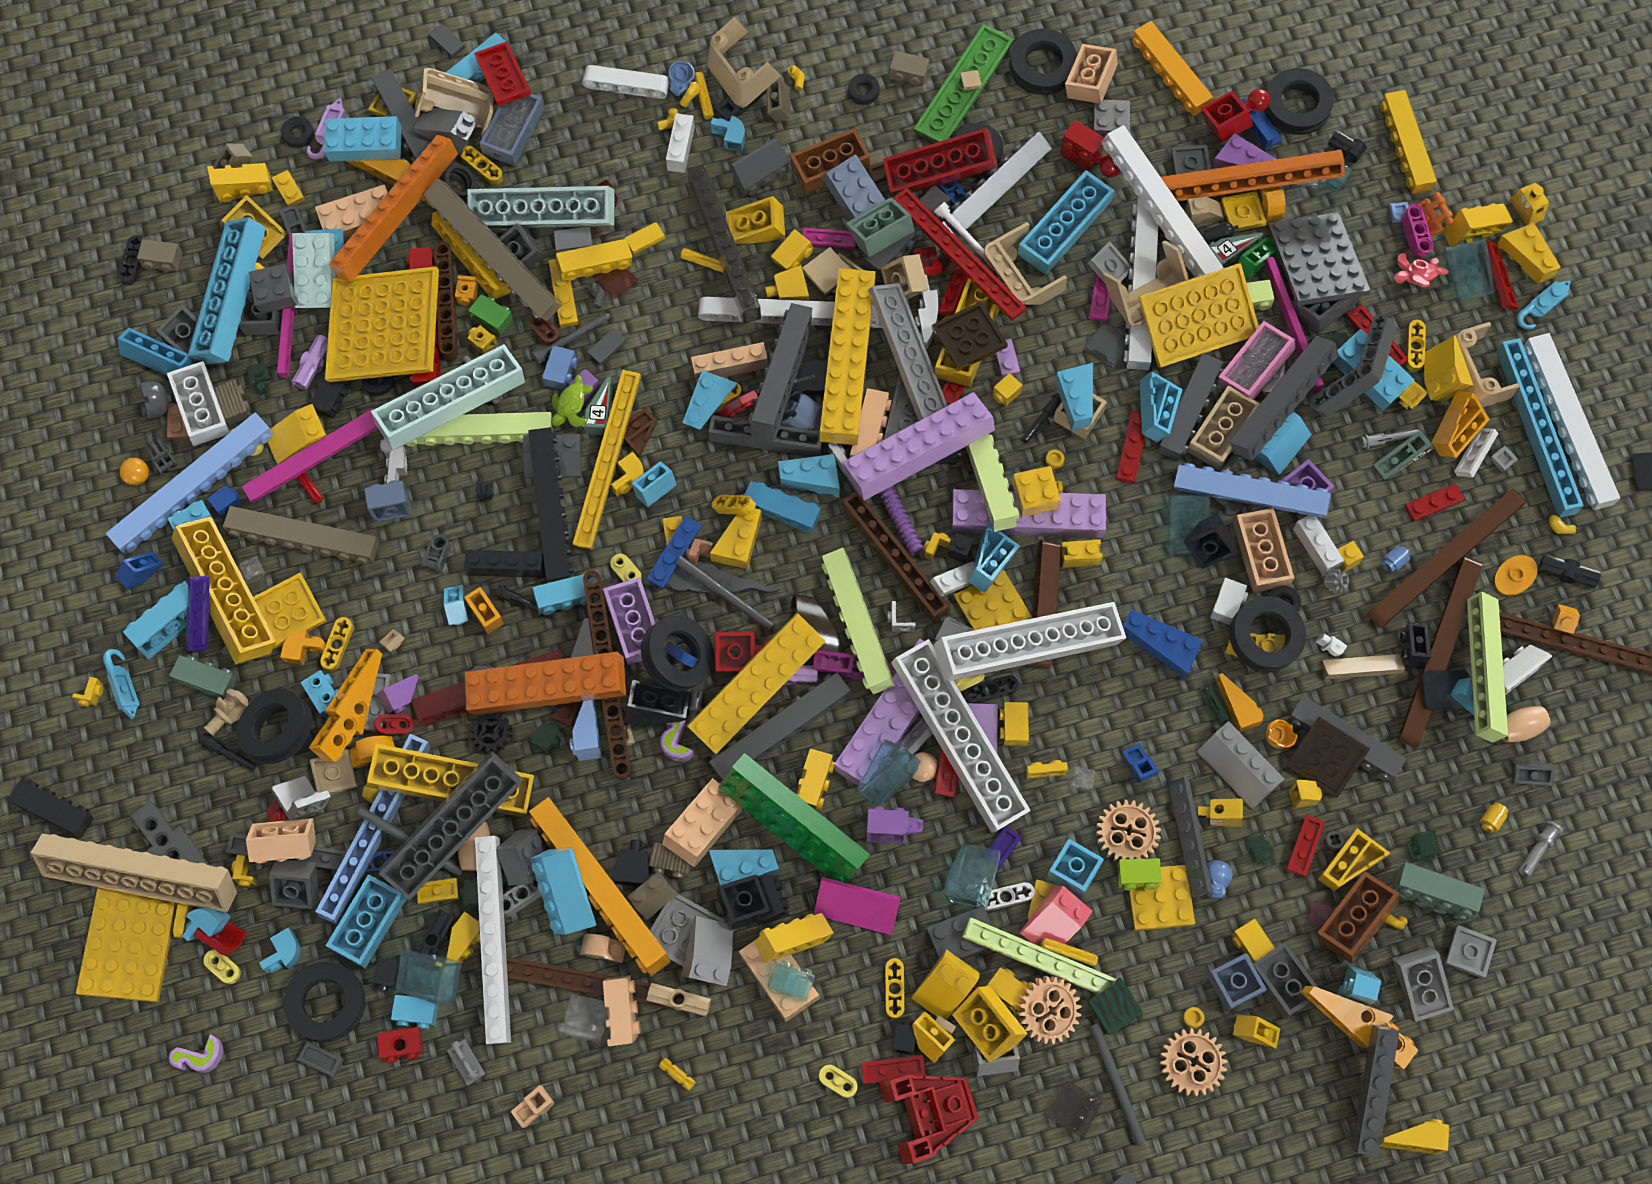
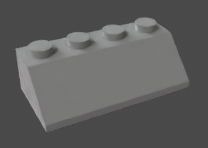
M1229 721L1197 751L1203 760L1243 799L1251 810L1284 780L1276 769Z

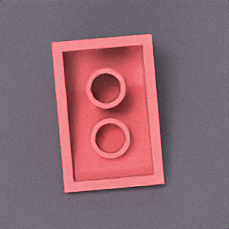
M1053 885L1019 934L1030 943L1040 947L1043 938H1049L1065 944L1083 926L1093 911L1064 886Z

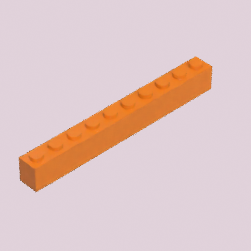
M440 135L435 136L329 262L337 278L352 283L424 196L423 194L456 158L458 152L451 139Z
M1342 150L1169 175L1163 176L1161 179L1175 199L1182 201L1198 197L1344 177L1345 167Z

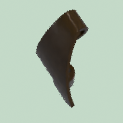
M794 594L791 601V610L796 611V614L798 613L826 640L818 650L843 653L846 649L817 601L811 596Z

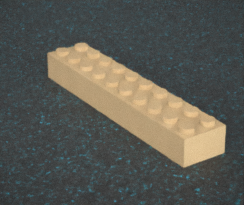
M41 834L31 851L43 877L222 912H228L237 894L228 869L221 866L214 867L204 863L189 862L185 859L178 860L167 856L152 855L148 852H136L128 848L120 849L111 845L96 844L91 841L84 842L75 838L68 839L55 834Z

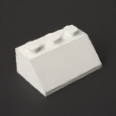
M1529 645L1525 649L1520 647L1513 653L1515 657L1511 660L1508 657L1503 660L1505 695L1539 670L1552 657L1550 653Z

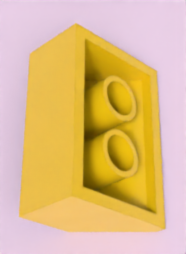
M990 986L978 987L952 1014L988 1062L996 1060L1013 1049L1028 1034Z

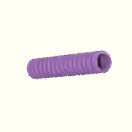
M892 485L879 492L881 500H884L883 504L886 505V510H889L888 514L891 515V520H894L893 524L896 525V530H899L898 534L901 535V540H904L903 545H906L905 549L909 550L908 554L914 556L922 552L924 546L921 545V540H918L919 536L916 535V530H913L914 526L911 525V520H908L909 516L906 514V510H904V506L901 504L894 486Z

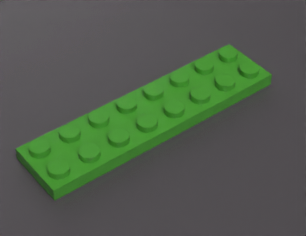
M983 24L915 126L914 133L934 143L950 139L1012 46L1014 39ZM978 70L981 88L964 91L960 73Z

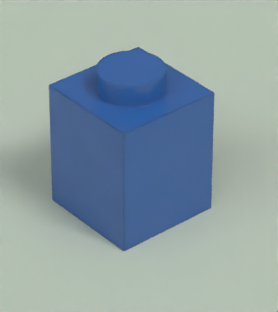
M226 485L207 498L222 519L227 516L230 506L238 508L241 506L238 501L240 496L234 489L229 490Z

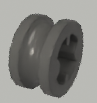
M1332 831L1325 837L1324 842L1329 850L1334 851L1340 849L1344 844V837L1340 832ZM1337 837L1339 845L1337 843L1335 845L1331 844L1332 840L1329 838Z

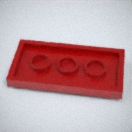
M507 41L474 53L498 107L531 95L529 86Z

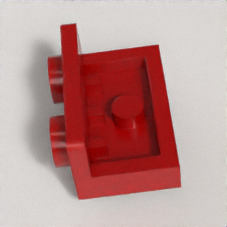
M228 921L221 932L211 937L200 928L196 929L194 936L200 939L202 943L214 948L219 954L227 957L240 949L246 932Z

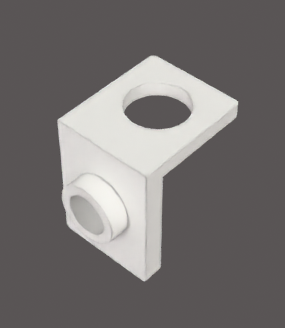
M892 601L891 611H888V623H892V632H915V623H896V601Z

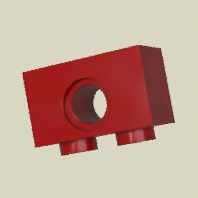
M419 1027L377 1033L379 1058L386 1061V1063L398 1062V1058L406 1057V1060L418 1059L419 1055L424 1054L422 1030ZM405 1041V1048L397 1051L396 1046L398 1042Z

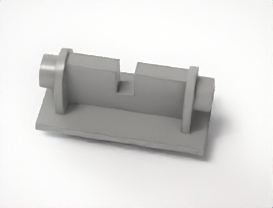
M465 1039L461 1042H454L451 1048L447 1050L467 1085L485 1075L484 1070Z

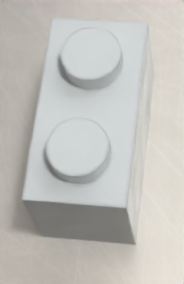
M1225 578L1210 618L1230 625L1233 617L1240 610L1241 603L1245 604L1248 593L1245 592L1247 585Z

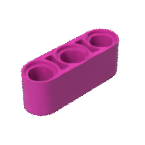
M1411 204L1401 214V222L1412 256L1416 259H1423L1433 249V242L1423 209L1418 204Z

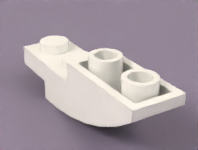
M925 275L926 280H927V285H928V288H929L928 278H927V275ZM930 289L921 293V299H919L920 309H918V316H915V323L920 329V336L926 350L934 336L932 324L937 322L938 314L937 290L930 291Z
M385 438L381 440L380 448L387 458L386 467L388 468V475H385L384 482L387 484L393 480L399 481V475H407L405 447L402 445L392 450Z

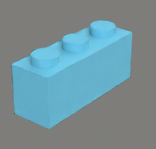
M584 574L533 587V596L538 614L550 615L556 610H569L573 606L580 604L582 606L587 605L583 583ZM591 579L588 580L590 585H592ZM595 596L592 597L591 603L595 601Z

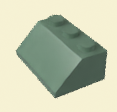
M892 197L846 223L858 247L868 257L875 255L914 232L911 215Z

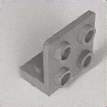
M305 776L275 785L271 789L289 820L323 810L331 798L328 791L315 792Z

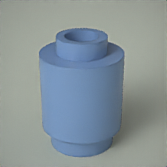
M1396 546L1383 557L1381 565L1388 573L1397 572L1410 560V553L1405 547Z

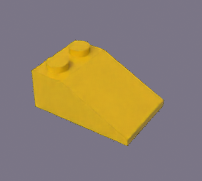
M246 195L221 220L220 224L224 227L227 221L249 217L265 226L264 239L259 250V257L263 259L288 233Z
M774 196L727 211V243L729 245L763 243L785 237L783 205Z
M1456 336L1450 337L1425 352L1424 378L1430 400L1444 402L1453 397L1457 390L1464 391L1473 386Z
M313 404L294 411L272 427L271 431L274 435L271 436L268 444L278 465L326 437L327 434Z
M946 949L911 999L935 1016H940L947 1020L977 983L980 973Z
M1429 1119V1122L1426 1121L1424 1124L1381 1139L1380 1147L1438 1155L1448 1151L1449 1125L1442 1124V1120Z

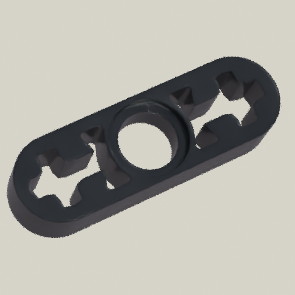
M133 235L128 239L118 271L119 280L126 286L136 282L141 264L138 259L133 264L127 263L129 258H137L143 239L139 235Z
M1012 675L1000 677L965 689L963 698L966 703L979 704L1014 694L1018 689L1019 683L1017 678ZM1007 681L1011 684L1014 683L1012 689H1009L1007 686L1003 687L1002 692H1000V686H1005ZM987 686H994L997 692L994 695H989L985 689ZM980 688H982V695L984 697H981V694L976 695L975 699L968 697L970 691L973 694L980 693Z

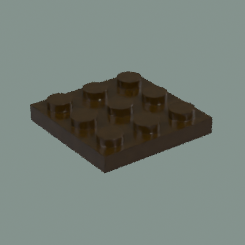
M981 301L932 324V330L958 371L1008 347V343Z
M1318 716L1286 766L1306 779L1316 781L1317 786L1338 798L1369 752L1370 747Z

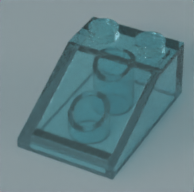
M1486 239L1443 247L1446 266L1459 301L1495 293Z
M1169 494V554H1192L1184 544V539L1200 521L1209 517L1210 497L1207 495Z
M884 739L856 792L879 807L912 779L921 761L901 745Z
M962 844L947 875L942 895L949 902L975 907L984 906L987 909L1001 851Z
M401 950L396 991L434 1004L455 1003L461 962L445 957Z

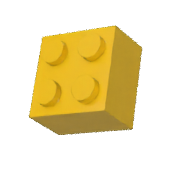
M1051 466L1014 474L1012 484L1022 517L1059 509L1061 499Z

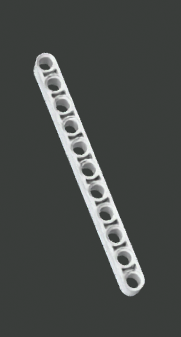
M702 297L699 299L698 318L704 321L784 324L785 310H789L790 304L794 303L813 308L812 325L832 326L835 302ZM873 304L870 327L883 328Z

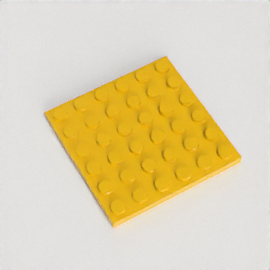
M437 267L357 275L352 283L339 278H333L325 380L327 382L433 372L439 269Z

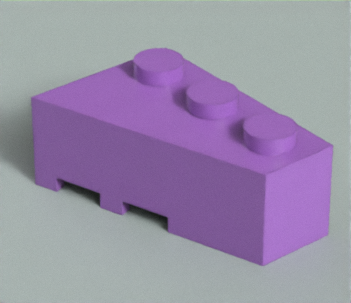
M1234 133L1215 157L1212 169L1276 159Z

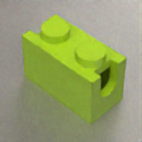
M1160 858L1119 859L1117 863L1119 888L1124 887V890H1136V887H1144L1145 890H1154L1160 886L1159 883H1162Z

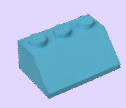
M1293 412L1254 459L1280 476L1312 434L1301 417Z

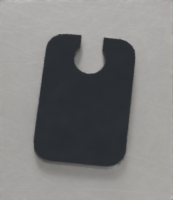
M1464 670L1424 671L1421 674L1424 706L1427 709H1466L1450 694L1458 680L1470 678L1469 673Z

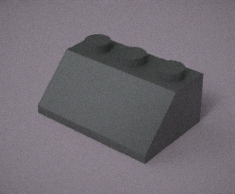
M777 137L732 164L733 183L745 198L756 194L759 189L769 186L774 180L784 177L789 172V161Z
M580 434L557 435V444H554L555 451L559 452L560 462H557V469H561L562 478H581L582 441ZM523 435L525 479H534L529 435Z

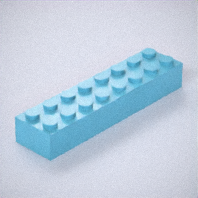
M249 217L227 221L224 226L188 353L189 357L199 362L204 361L205 365L228 362L232 354L231 350L236 339L238 325L241 322V314L246 304L247 293L250 289L249 272L255 270V264L260 254L259 250L266 228Z

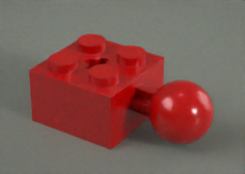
M1255 89L1248 95L1247 102L1242 103L1237 95L1230 91L1201 107L1204 121L1222 143L1231 138L1234 133L1238 134L1253 126L1249 111L1262 112L1267 109L1270 104V96L1263 89Z
M1075 120L1063 135L1060 154L1066 160H1071L1079 168L1085 169L1088 172L1097 163L1100 165L1101 173L1108 178L1116 177L1121 173L1119 167L1114 164L1112 157L1102 154L1103 145L1101 142L1104 137Z
M714 632V671H740L771 639L766 640L762 645H754V632ZM732 646L739 650L735 657L729 653Z

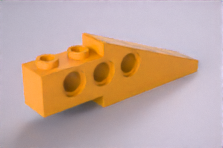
M365 649L325 710L329 718L309 746V749L324 762H336L339 760L345 747L352 741L353 735L363 734L382 653L378 649Z
M1305 986L1301 991L1309 1001L1359 1047H1369L1372 1024L1393 1027L1397 1031L1399 1030L1395 1024L1390 1022L1393 1018L1391 1014L1314 986ZM1362 1012L1365 1014L1364 1021L1361 1019ZM1400 1033L1394 1068L1405 1069L1418 1052V1049L1413 1046L1414 1042L1410 1038Z

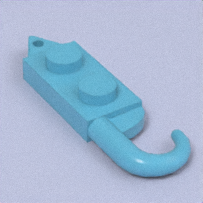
M1555 281L1533 299L1530 304L1518 313L1516 319L1518 325L1527 330L1535 328L1536 324L1527 325L1524 323L1523 318L1529 313L1537 318L1546 315L1569 295L1568 290L1571 281Z
M116 649L107 650L103 656V661L108 672L107 678L119 710H123L133 719L136 709L140 704L129 672L123 667L114 666L111 660V655L119 656L122 661L125 660V657Z

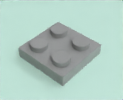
M1102 100L1101 104L1094 103V132L1097 134H1108L1124 125L1130 133V101Z
M1110 241L1088 262L1104 283L1103 273L1105 272L1122 281L1129 274V269H1133Z
M1457 925L1444 964L1484 979L1486 978L1497 940Z

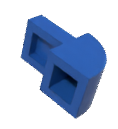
M1140 743L1122 751V755L1131 769V775L1138 783L1158 775L1157 767L1151 757L1146 755Z

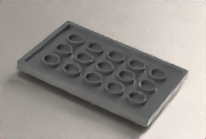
M1339 212L1268 223V231L1297 306L1370 295V287Z

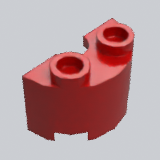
M935 246L913 250L914 255H920L924 274L927 277L940 275L942 267L938 260Z

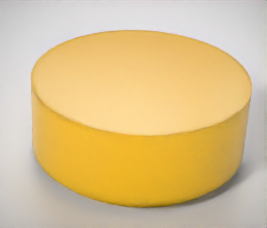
M1056 449L1050 450L1045 458L1046 465L1051 466L1052 469H1059L1064 463V454Z
M1196 1007L1187 1009L1183 1014L1184 1024L1189 1028H1199L1204 1022L1203 1012Z

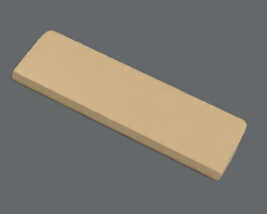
M1399 654L1322 660L1325 679L1399 674L1405 670Z

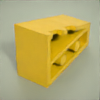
M1535 223L1502 235L1497 243L1499 249L1502 248L1509 254V258L1512 261L1515 260L1522 266L1521 269L1537 284L1554 278L1561 268Z
M1357 828L1318 880L1335 892L1385 859L1390 852Z

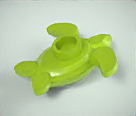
M577 375L574 379V384L568 386L560 396L554 393L552 405L553 409L557 411V414L552 418L554 427L562 425L566 418L575 427H582L587 423V419L578 417L576 413L582 409L584 394L590 393L593 387L590 385L583 386L581 376Z

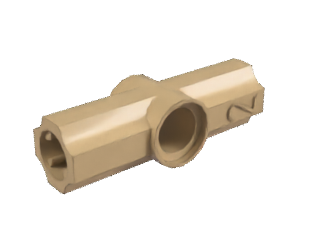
M651 983L647 996V1001L705 1017L708 1014L711 1003L710 998ZM677 995L684 996V1002L680 1005L673 1002Z

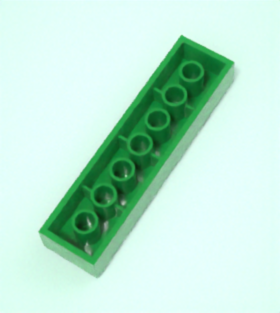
M745 753L732 766L718 787L725 795L729 796L741 808L745 809L757 821H760L772 833L776 834L788 846L792 847L804 859L808 860L832 880L848 883L870 855Z

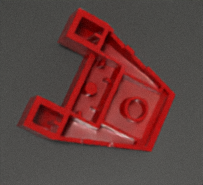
M903 1075L879 1082L885 1103L904 1099L915 1138L897 1144L903 1165L914 1164L933 1157L938 1150L949 1144L955 1136L961 1134L979 1119L967 1078Z

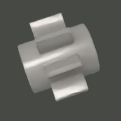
M1331 569V573H1327L1325 576V586L1329 591L1342 593V589H1346L1349 584V577L1340 569Z

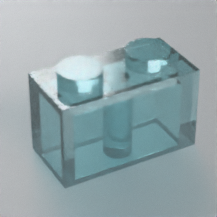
M776 962L768 983V989L807 1002L815 981V975L806 968L795 969L793 964L789 962Z

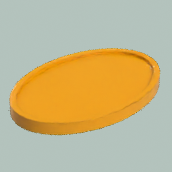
M1518 555L1506 560L1495 574L1494 586L1496 590L1505 596H1514L1524 592L1531 586L1537 576L1536 562L1526 555Z

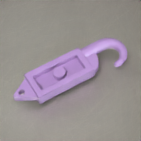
M341 98L333 104L327 105L315 133L316 141L322 145L320 152L314 154L311 152V147L307 146V154L312 159L325 157V119L344 118L346 114Z

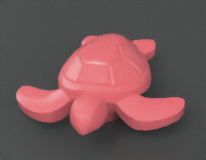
M1401 253L1397 258V264L1403 271L1395 274L1394 281L1397 283L1407 281L1421 287H1429L1430 281L1435 279L1438 274L1447 275L1448 270L1437 267L1439 265L1438 258H1432L1430 263L1424 260H1415L1413 263H1409L1406 254Z

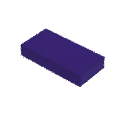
M1005 826L983 856V859L999 870L1022 837Z

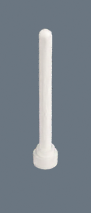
M945 202L940 204L934 210V213L938 217L945 218L992 268L985 258L984 249L950 214L949 206Z

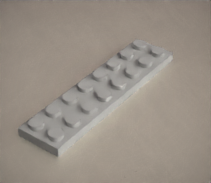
M900 283L872 286L868 289L917 418L920 421L948 405Z

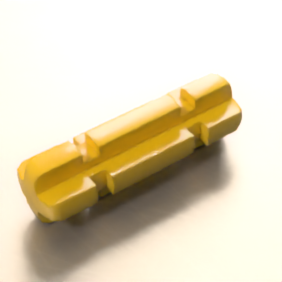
M664 1058L660 1062L659 1067L663 1071H667L668 1075L678 1083H682L683 1087L687 1090L693 1088L695 1081L691 1077H687V1074L676 1065H672L671 1061Z

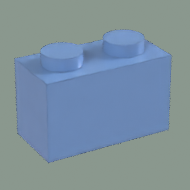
M557 346L552 347L542 377L544 386L564 391L567 385H570L572 370L576 369L578 358H576L573 350Z

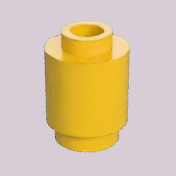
M1496 802L1490 805L1480 820L1481 827L1489 833L1498 832L1508 817V809Z

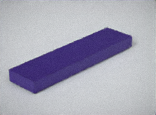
M208 575L188 577L186 644L188 652L208 650L210 577Z

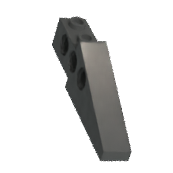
M152 801L131 815L135 821L132 823L139 833L142 831L146 836L143 840L150 847L146 852L172 858L174 854H179L178 860L185 859L189 862L209 865L188 834L181 827L174 830ZM157 823L156 828L153 831H149L150 826ZM168 838L167 843L164 846H160L161 841Z

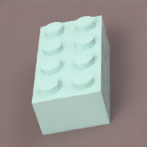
M292 233L294 291L297 301L295 308H330L332 280L336 278L334 271L329 265V262L335 257L334 234Z

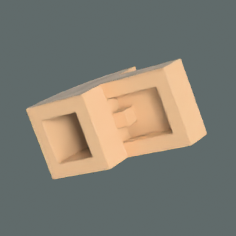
M585 934L580 955L622 963L625 953L623 943L625 942L620 943V941L603 935Z
M539 1085L511 1113L520 1126L526 1128L540 1115L545 1114L553 1106L554 1101L543 1086Z

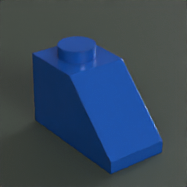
M152 551L123 560L115 577L127 589L146 582L164 563Z

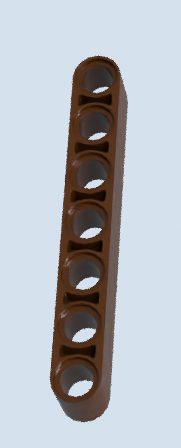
M440 241L434 246L435 267L439 269L437 293L438 342L442 358L447 362H452L458 357L454 258L450 244L446 241Z
M1042 539L1038 543L1032 619L1056 614L1060 543ZM1053 659L1031 663L1030 665L1050 668Z

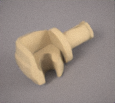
M227 690L224 700L220 697L217 698L216 707L214 708L216 716L204 728L214 736L224 723L232 724L238 721L249 704L246 696L238 690Z

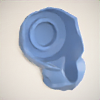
M677 61L669 67L668 75L671 80L669 89L676 96L685 94L688 85L692 82L695 75V70L689 63Z
M1212 860L1207 862L1213 892L1206 895L1212 899H1218L1225 895L1233 873L1227 863L1220 860Z

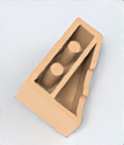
M630 975L606 978L603 981L604 1003L608 1015L606 1027H609L611 1038L607 1040L608 1046L633 1043L638 1034L641 1033L640 1022L636 1021L635 1013H638L637 1001L633 1000V993H635L634 980H631Z

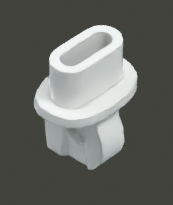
M1325 633L1316 639V643L1321 645V649L1323 651L1327 649L1333 656L1341 655L1347 647L1343 642L1336 639L1335 636L1329 637Z

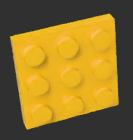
M1004 570L985 593L972 585L953 595L967 622L974 630L1032 619L1030 612Z
M301 572L253 597L276 641L274 649L282 646L287 637L292 633L301 630L309 632L327 622Z
M1185 865L1161 867L1162 883H1159L1160 886L1157 889L1145 890L1144 887H1136V890H1129L1134 931L1195 925Z

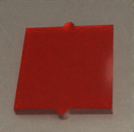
M615 269L609 273H598L595 276V279L615 299L625 291L628 292V289L638 282V279L628 269Z

